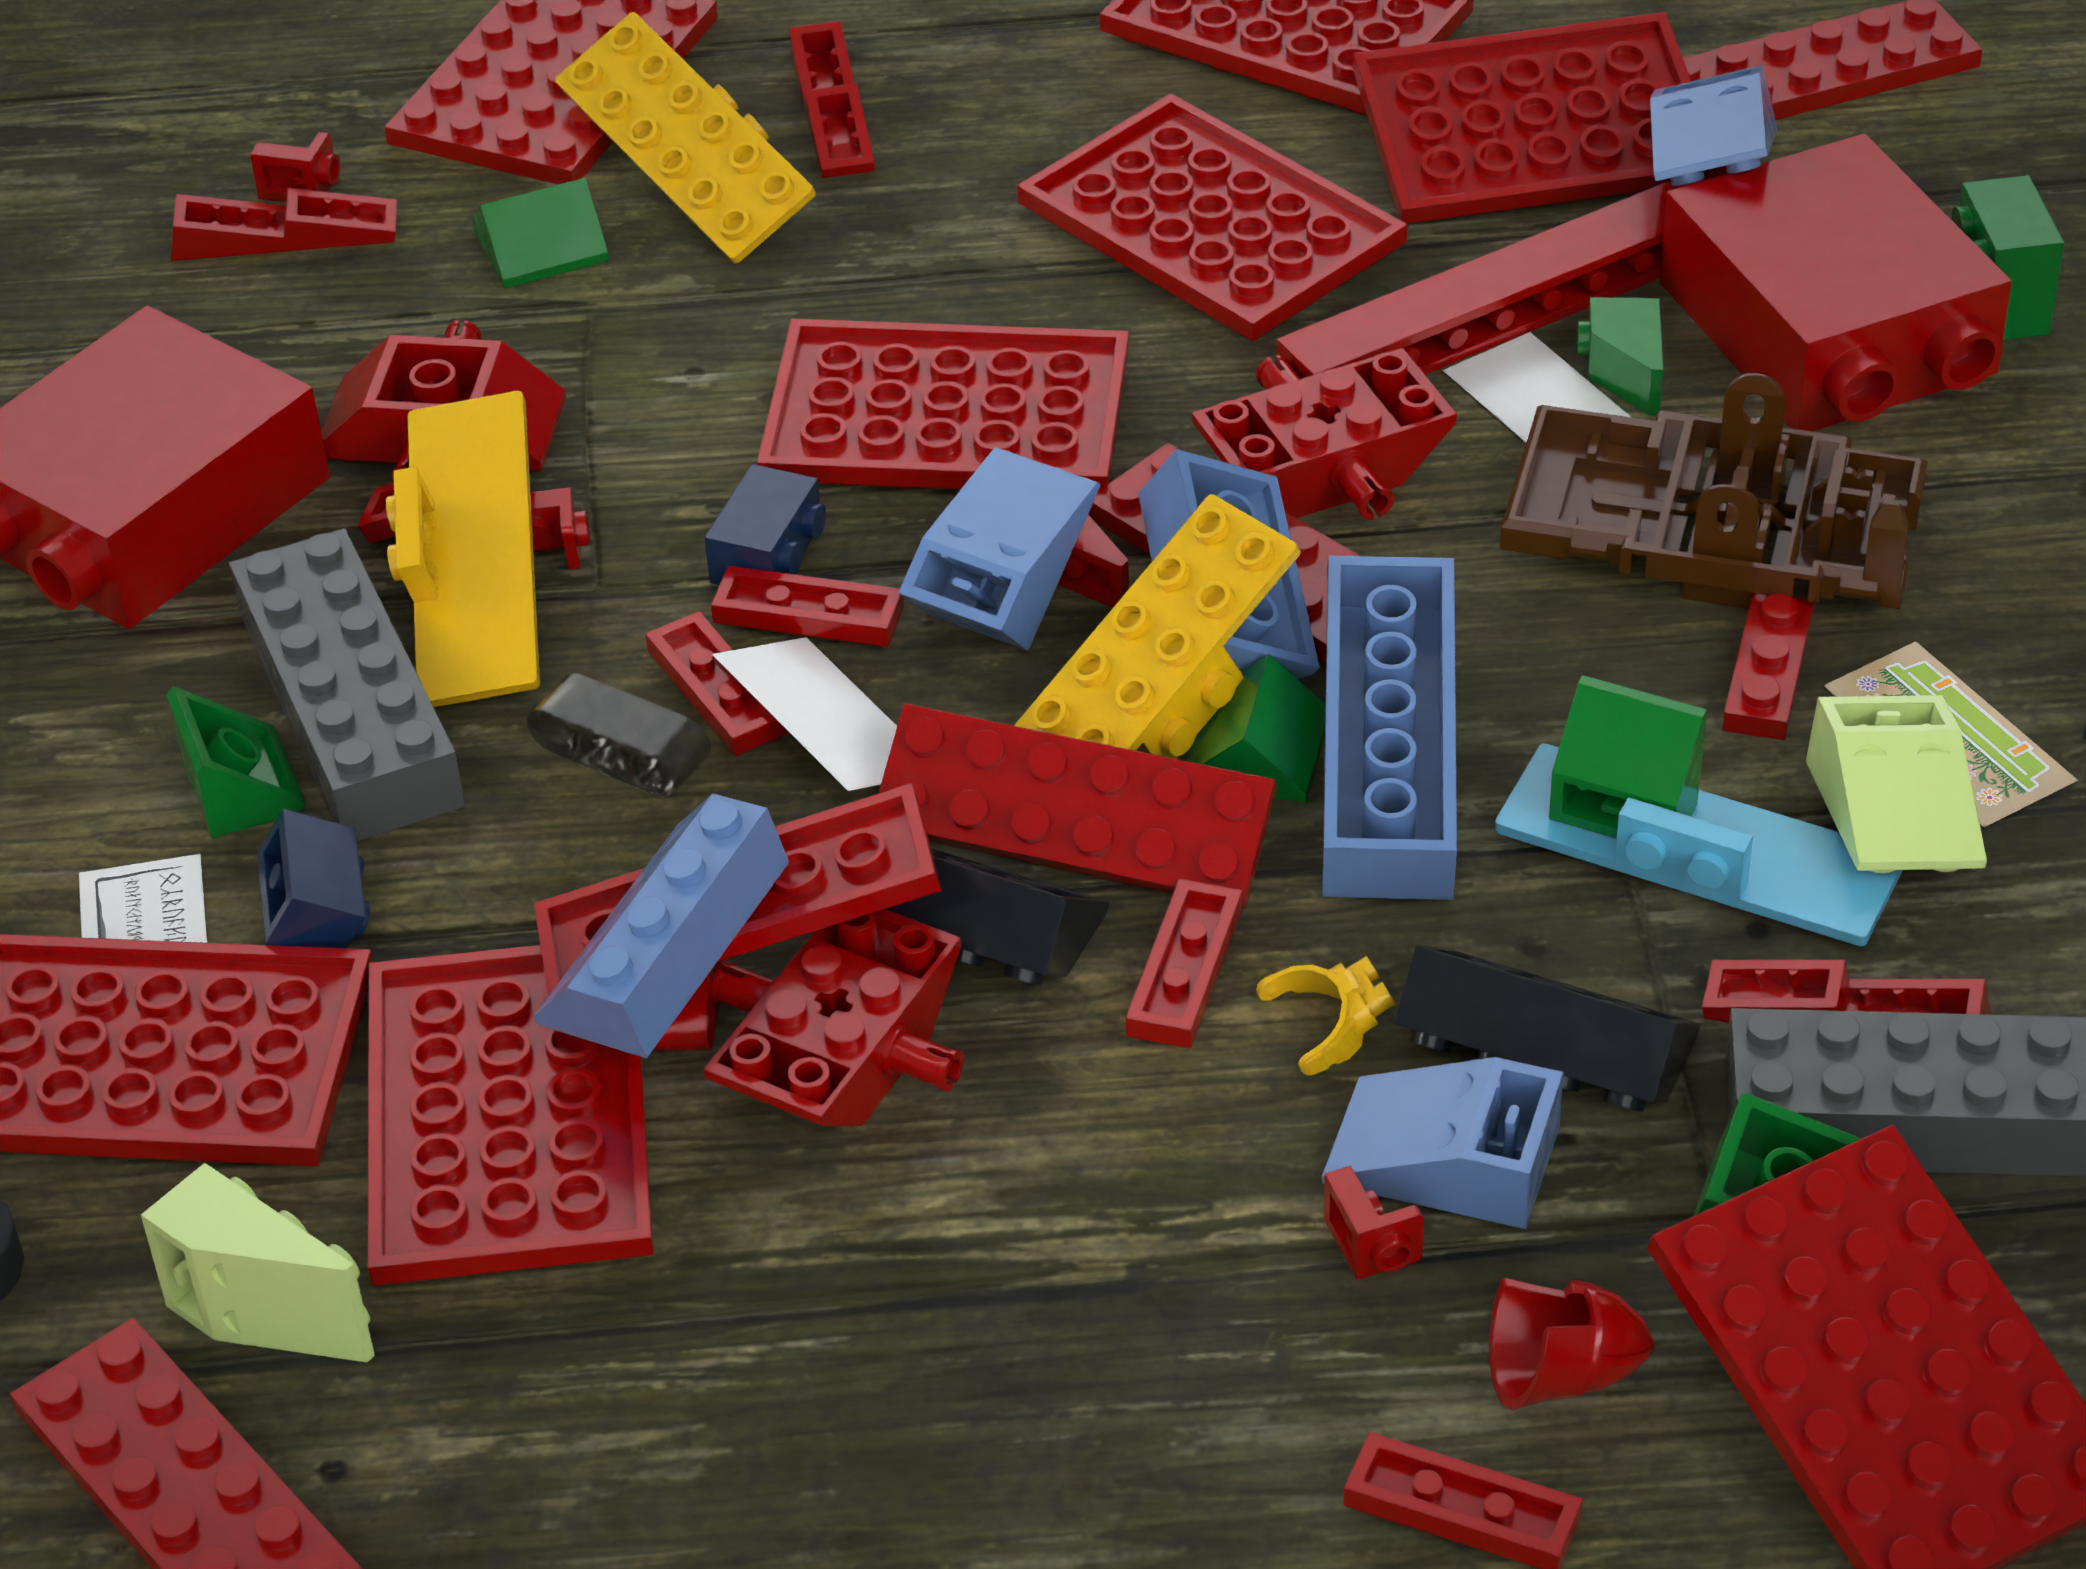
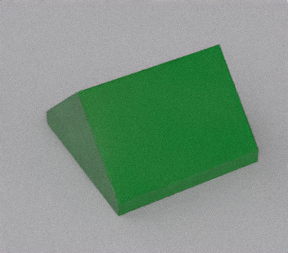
M586 178L482 204L472 218L473 230L504 289L609 261L608 250Z
M1268 654L1241 671L1245 678L1237 686L1231 700L1225 706L1219 708L1197 734L1190 748L1187 761L1275 779L1277 790L1274 798L1306 803L1325 738V703Z
M176 686L169 690L166 696L181 758L212 839L277 820L282 809L300 813L306 803L274 725Z

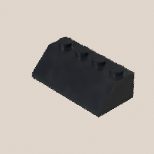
M931 848L942 891L886 908V910L960 937L961 949L957 961L982 966L985 956L1006 963L1004 975L1027 983L1041 985L1044 976L1067 977L1106 916L1109 903Z
M1416 945L1394 1021L1396 1025L1413 1029L1411 1042L1443 1052H1450L1452 1042L1477 1049L1474 1060L1497 1057L1562 1071V1089L1578 1092L1581 1081L1606 1088L1604 1101L1644 1112L1647 1101L1652 1103L1667 1102L1698 1037L1701 1023L1453 949Z

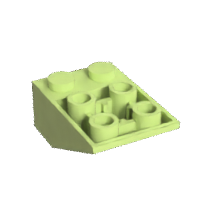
M1943 695L1818 697L1806 763L1857 871L1890 873L1895 870L1933 869L1939 872H1953L1958 869L1985 868L1987 858L1962 733Z
M204 1163L141 1214L166 1307L213 1340L360 1362H368L375 1356L368 1328L370 1316L362 1302L357 1280L360 1272L353 1258L336 1244L327 1246L310 1235L303 1224L290 1212L281 1210L278 1213L260 1201L254 1191L240 1178L232 1177L228 1179Z

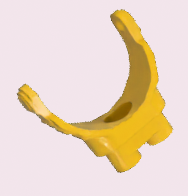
M1367 956L1347 968L1342 963L1329 970L1316 965L1291 966L1263 978L1257 984L1256 989L1257 995L1263 1001H1271L1289 991L1295 993H1320L1342 1000L1340 1017L1334 1030L1321 1044L1304 1054L1299 1060L1298 1065L1301 1072L1309 1076L1329 1069V1066L1334 1063L1341 1064L1349 1060L1361 1048L1364 1034L1379 1024L1375 1017L1396 1005L1383 982L1376 986L1372 984L1379 980L1380 976Z

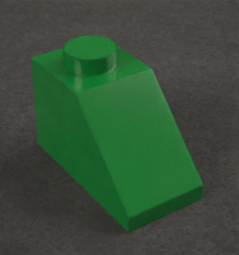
M1590 297L1589 320H1578L1577 355L1588 356V378L1645 414L1657 415L1661 406L1664 370L1659 298Z

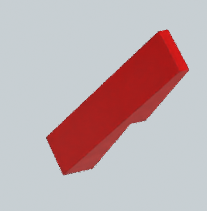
M841 21L789 27L791 59L822 179L875 171V162L858 85L854 83Z
M288 188L286 205L176 194L171 261L394 243L397 199Z
M1712 960L1702 1004L1704 1019L1726 1023L1730 1021L1731 1008L1991 1015L1985 979H1849L1846 960Z

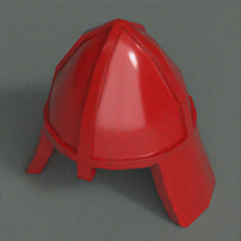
M1508 1278L1502 1279L1493 1304L1489 1331V1365L1494 1390L1501 1404L1512 1411L1540 1402L1563 1398H1577L1585 1393L1601 1391L1631 1375L1654 1352L1655 1343L1645 1320L1613 1291L1582 1280H1569V1284L1564 1291Z

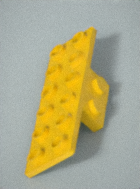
M635 12L629 13L555 78V82L564 93L735 264L741 262L816 196L813 186L766 141L769 139V136L762 126L749 113L744 117L740 116L736 112L739 109L738 105L721 85L717 84L712 88Z
M513 391L411 410L408 413L409 468L394 470V495L386 498V510L391 529L396 534V544L389 545L387 549L389 568L395 581L403 580L414 602L416 673L433 707L537 689L540 686L525 398L521 391Z
M1208 495L1014 726L1135 751L1139 749L1144 753L1177 759L1191 748L1197 734L1217 710L1231 700L1237 686L1245 678L1223 646L1299 557L1301 551L1297 544L1216 495Z

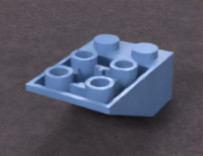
M1763 65L1654 90L1650 97L1655 181L1670 178L1672 186L1690 184L1704 179L1705 170L1725 165L1727 173L1743 172L1759 167L1761 165L1759 158L1769 154L1777 132V126Z
M994 447L923 536L898 593L930 616L1029 651L1101 485L1096 481Z
M1492 1057L1360 1076L1324 1169L1322 1183L1325 1181V1173L1351 1165L1364 1190L1372 1189L1377 1196L1527 1229L1560 1127L1563 1072Z

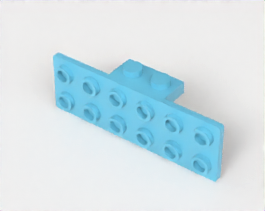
M1545 743L1541 744L1536 750L1495 820V832L1857 946H1865L1903 871L1895 870L1890 873L1857 871L1839 832L1699 790L1698 804L1692 817L1628 797L1619 813L1617 839L1550 820L1552 770L1559 747Z

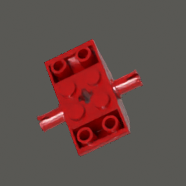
M455 320L448 325L445 331V338L389 335L342 377L321 430L326 458L344 461L397 463L394 470L409 468L408 413L411 410L521 391L526 401L529 470L542 471L566 400L565 389L503 341L482 340L480 329L469 321H464L459 336H456L460 327L459 320ZM393 470V472H392L393 482H394V470Z
M1403 348L1384 352L1342 367L1332 368L1303 379L1291 367V363L1285 356L1275 355V361L1282 371L1268 357L1260 363L1255 375L1257 382L1265 390L1192 412V423L1222 462L1277 477L1284 510L1295 518L1351 501L1364 519L1374 520V513L1367 506V503L1370 504L1379 518L1389 512L1394 503V495L1390 489L1405 483L1457 421V413Z
M883 909L815 931L783 972L774 980L740 967L732 961H724L722 963V970L717 969L710 986L711 999L718 1003L733 1006L749 1014L703 1069L705 1079L821 1126H863L902 1074L933 1085L943 1092L951 1091L953 1089L952 1083L956 1084L962 1073L964 1054L955 1048L950 1049L932 1042L929 1038L932 1035L961 949V938Z

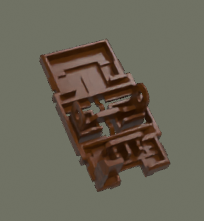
M1746 373L1736 377L1729 383L1724 397L1722 419L1659 411L1656 421L1540 405L1537 406L1501 525L1500 549L1566 559L1568 555L1611 562V566L1619 567V573L1628 575L1631 574L1635 557L1647 559L1645 577L1682 582L1681 597L1701 602L1749 609L1753 593L1763 595L1786 594L1793 597L1797 581L1809 583L1808 602L1819 603L1820 597L1834 599V595L1877 601L1880 602V606L1900 609L1908 572L1907 554H1905L1908 529L1916 530L1928 461L1922 458L1851 449L1852 440L1847 436L1784 428L1785 392L1774 379L1759 373ZM1756 394L1764 399V414L1761 417L1752 418L1744 412V401L1747 395ZM1706 447L1716 448L1712 452L1703 491L1700 496L1688 504L1679 503V495L1694 497ZM1787 459H1794L1784 510L1796 512L1795 519L1785 518L1779 512L1784 490ZM1696 512L1695 525L1688 551H1680L1687 526L1688 517L1685 516ZM1776 525L1785 531L1778 530L1771 564H1766L1770 531L1775 529Z

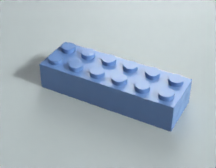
M1329 556L1322 897L1453 900L1457 857L1454 558Z

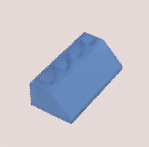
M1175 449L1138 493L1152 561L1210 494L1216 495L1291 540L1276 476ZM1296 560L1223 646L1240 671L1268 654L1297 679L1311 676L1320 668Z
M712 793L675 827L535 1013L534 1018L537 1024L647 1058L789 864L768 808Z

